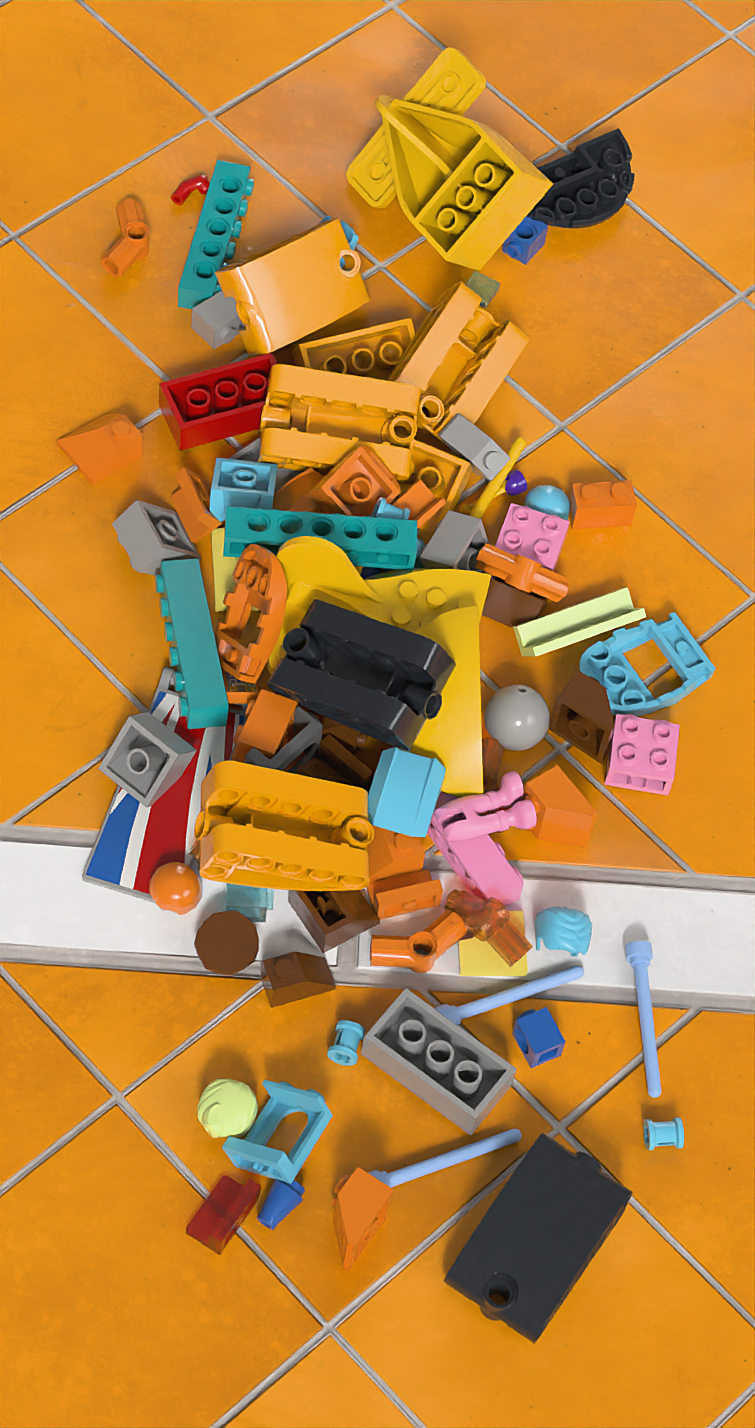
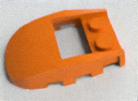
M251 544L245 548L237 561L232 574L236 584L233 592L226 591L223 604L227 605L228 608L224 622L218 621L215 635L219 637L216 647L221 668L240 681L256 683L279 639L286 608L287 585L284 571L276 556L263 546ZM252 606L263 612L260 613L257 623L261 631L256 643L250 642L248 645L240 637L248 622Z

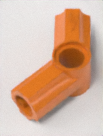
M134 199L123 200L121 204L116 206V214L122 236L101 258V265L108 274L115 278L123 276L136 260L143 259L149 253V227L145 223L141 204L134 201Z
M486 543L480 549L477 556L476 568L504 579L505 583L530 593L532 591L557 603L568 592L569 578L550 569L543 568L542 564L522 555L516 554L515 556Z
M446 910L426 929L416 932L412 936L371 935L370 966L408 967L413 972L426 973L432 969L435 961L467 934L468 929L459 915ZM415 950H425L428 954L419 955Z

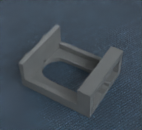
M298 706L295 709L292 740L271 759L253 747L245 755V763L283 771L294 759L304 752L305 755L287 771L295 774L299 766L312 758H319L323 725L314 714L307 713Z

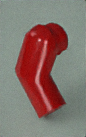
M199 174L184 180L171 195V200L176 205H182L196 189L200 194L205 195L210 185V181L207 180L208 177Z

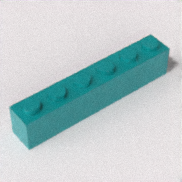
M199 560L161 561L160 574H155L156 593L162 594V598L159 599V609L161 617H166L167 620L164 623L165 641H171L172 647H169L170 666H176L177 672H174L173 680L175 691L181 692V697L178 698L180 717L185 716L188 729L226 726L229 705Z

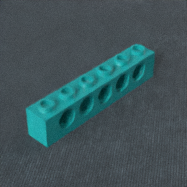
M217 160L179 283L178 307L192 309L222 291L215 272L230 265L227 264L228 259L233 260L236 242H233L234 237H240L242 221L239 220L240 217L246 216L248 209L246 196H252L254 179H250V166Z
M243 506L226 507L223 556L240 558L245 548L251 544L263 546L277 556L279 548L286 541L301 536H312L325 539L344 551L353 566L403 570L414 569L417 554V521L319 514L308 511L292 512L280 511L278 509H252Z

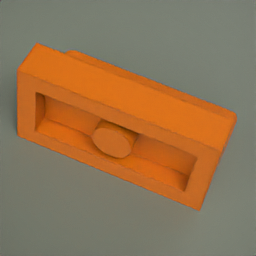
M183 467L175 473L181 489L171 496V500L190 541L196 544L220 526L222 522L209 510L210 495L202 478Z
M420 479L403 492L391 505L402 510L404 508L410 509L408 520L417 521L418 529L447 502L443 497L436 499Z
M428 869L373 881L366 887L372 908L380 920L440 906L443 894L440 880H432Z

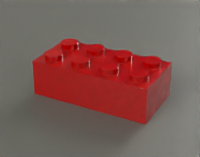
M273 353L159 383V407L179 451L260 429L271 367L278 364Z

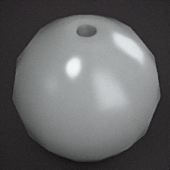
M511 685L503 687L487 703L484 713L485 728L491 739L505 749L512 751L530 749L546 735L550 722L549 707L542 695L528 686Z

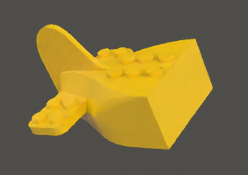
M449 47L441 52L402 100L387 95H379L375 100L374 104L382 115L383 124L349 165L346 171V178L372 207L383 209L397 195L400 206L407 218L446 261L480 271L551 188L553 183L498 132L463 116L484 90L486 79L461 51Z
M312 536L290 539L279 548L276 556L286 578L287 598L282 628L278 642L269 657L268 671L272 675L280 658L285 657L286 652L283 648L284 637L292 629L301 628L299 624L313 599L336 605L414 633L419 627L424 626L437 618V616L464 607L479 606L480 623L491 575L459 569H397L362 578L360 576L362 566H353L344 551L330 541Z

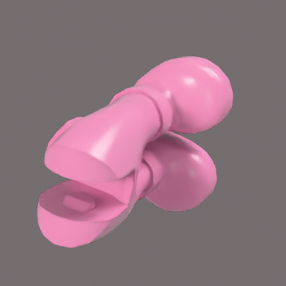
M515 771L506 773L502 777L500 789L496 792L493 790L481 795L461 797L442 805L434 811L437 822L440 824L463 818V820L454 822L443 830L446 841H464L497 831L501 832L507 830L509 826L529 829L534 827L537 822L532 802L529 799L522 801L523 784L520 776ZM509 807H511L509 810H506V811H504V810L497 811L499 808H509ZM494 812L493 814L479 816V814Z

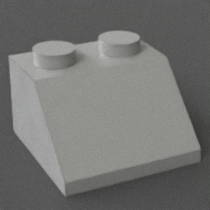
M136 500L112 523L118 534L117 539L119 543L126 549L130 557L131 566L139 573L154 576L155 574H160L161 561L201 559L176 511Z
M448 510L443 520L437 524L431 540L421 551L420 559L424 569H459L484 573L481 569L476 568V559L480 549L486 543L489 544L482 520Z
M149 712L128 717L98 769L145 807H150L182 776L197 750Z

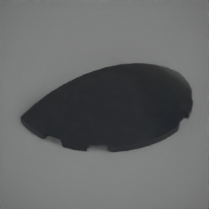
M618 128L577 145L573 153L540 167L533 164L553 185L527 214V217L553 227L576 229L600 224L614 216L625 204L624 202L633 188L635 173H631L630 166L632 153L620 129Z

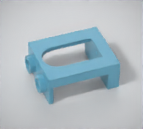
M264 1080L262 1085L270 1095L269 1101L245 1139L242 1140L229 1136L222 1148L236 1168L291 1184L333 1114L325 1104V1098L313 1089L305 1091L294 1088L289 1083L283 1081L276 1083ZM296 1111L304 1112L308 1115L307 1125L288 1156L283 1151L266 1147L267 1142L285 1116Z

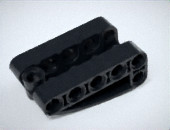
M313 599L299 624L301 628L292 629L284 637L283 648L286 655L284 658H280L267 685L275 692L297 701L298 704L335 722L399 749L410 751L426 720L435 718L442 706L441 692L451 676L456 663L438 643L427 637L336 605Z
M541 1133L448 1271L444 1283L469 1300L477 1303L486 1318L494 1321L502 1320L507 1326L535 1344L621 1218L633 1192L602 1172L601 1165L592 1156L581 1151L573 1153L545 1133ZM499 1294L505 1299L506 1303L496 1304L490 1299L489 1295Z

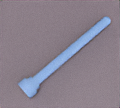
M634 941L625 946L626 961L634 968L648 1094L652 1098H657L661 1095L662 1091L647 969L650 961L653 959L652 945L647 941Z
M573 966L458 1007L443 1004L434 1007V1009L456 1025H459L461 1020L580 979L584 975V970L581 966Z
M511 1129L390 1173L374 1170L369 1172V1174L392 1188L520 1141L522 1134L518 1129Z

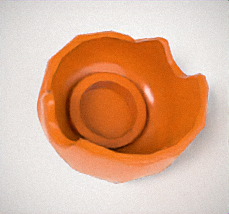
M169 862L155 870L149 880V892L156 905L163 911L169 910L179 915H184L196 908L202 898V883L189 865L180 862Z

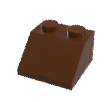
M579 671L558 695L549 730L602 764L615 728L607 690L597 679Z

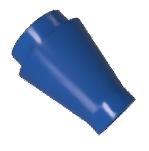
M274 1179L263 1207L256 1217L257 1220L267 1228L274 1230L303 1201L301 1196L304 1194L305 1189L295 1180L289 1184Z

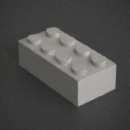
M407 988L364 1036L361 1055L469 1135L474 1133L510 1089L517 1070Z

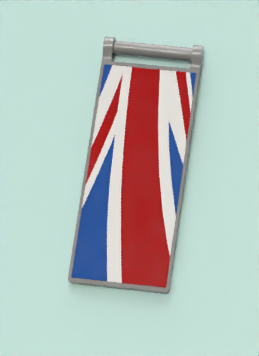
M165 667L160 683L148 712L197 751L182 776L150 807H145L118 785L82 874L84 882L153 903L155 901L150 896L149 880L158 867L169 862H180L193 867L200 849V840L195 839L194 828L197 816L201 811L202 780L218 762L233 761L232 754L236 746L233 743L235 732L238 726H244L248 719L245 717L248 704H238L242 706L241 711L228 708L226 726L188 729L185 716L180 717L178 698L181 697V694L169 690L171 685H174L173 674L175 672V669Z

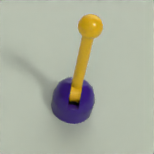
M517 469L509 472L494 498L504 492L515 496L526 491L528 487L522 473ZM477 501L469 505H461L460 513L469 515Z

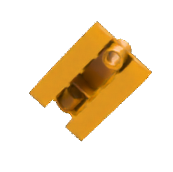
M339 217L320 223L215 272L224 297H233L235 299L237 314L245 325L238 332L248 356L264 355L282 348L336 321L371 300L359 271L360 258L356 252L351 250ZM341 257L345 260L344 270L341 269L339 263Z
M462 281L447 289L437 300L389 379L392 382L420 387L416 426L418 428H425L440 441L442 439L438 434L457 413L461 414L472 424H475L530 339V336L510 320L502 324L496 323L489 312L478 307L482 297ZM422 406L429 410V418L424 415Z
M273 365L269 373L266 401L263 404L261 415V438L257 462L278 464L277 468L303 472L313 467L314 471L319 474H328L346 456L362 444L375 452L395 475L397 480H408L414 437L417 432L416 421L421 389L418 386L290 365ZM394 427H405L409 436L407 438L397 437L394 433Z
M236 761L218 762L202 780L201 811L197 816L194 828V837L196 840H200L199 874L201 877L236 885L299 891L360 890L369 885L368 844L374 838V829L368 822V793L365 789Z

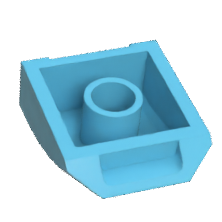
M216 458L209 510L222 522L226 518V507L243 506L252 509H272L278 464Z
M397 747L383 750L368 795V822L371 825L408 836L426 837L443 786L446 768L436 758L430 759L399 750Z

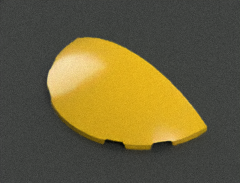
M471 606L443 613L414 632L438 643L454 660L456 666L441 692L442 706L435 718L426 720L411 750L406 752L430 759L436 758L446 768L441 791L458 798L483 794L479 606Z

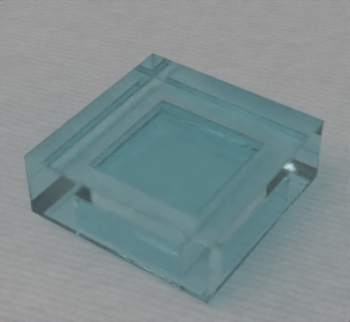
M476 271L466 283L470 289L482 297L479 305L484 308L488 306L500 288L499 282Z

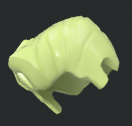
M230 1078L216 1079L202 1093L197 1106V1117L212 1138L227 1136L242 1138L252 1127L257 1115V1099L250 1087L242 1082Z

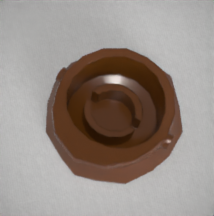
M224 911L213 913L203 922L197 931L194 947L205 969L231 976L255 962L259 951V937L256 926L246 916L238 911Z

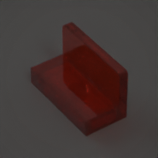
M224 1175L186 1227V1234L218 1255H221L259 1201L261 1185L249 1178L243 1186L229 1176Z

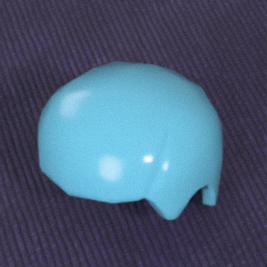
M539 485L529 491L525 499V506L532 510L548 515H556L561 519L568 520L570 502L562 489L552 485Z

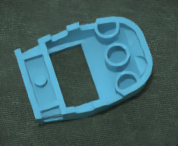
M675 612L669 614L667 621L655 623L653 619L640 622L638 627L628 630L623 627L614 631L612 637L604 642L598 641L583 653L579 671L587 676L594 677L606 688L612 715L631 714L637 717L676 704L709 680L716 669ZM651 639L655 641L684 682L681 687L654 699L623 655V653Z

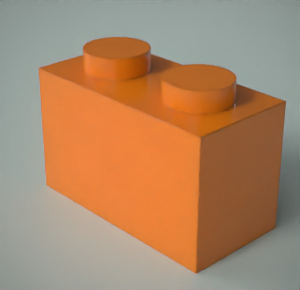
M632 480L572 483L569 494L571 528L589 529L631 526L637 506Z

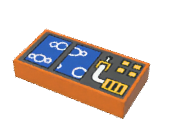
M222 669L228 703L249 704L251 699H257L259 695L257 682L240 681Z

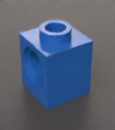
M526 216L504 241L502 251L511 258L517 259L526 265L545 244L548 225Z
M547 1007L538 1011L530 1009L518 1016L512 1032L530 1068L561 1056L566 1042Z

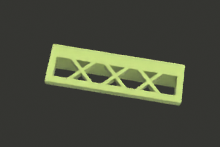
M627 587L515 625L513 629L521 655L536 657L645 618L646 613L644 608L633 607Z

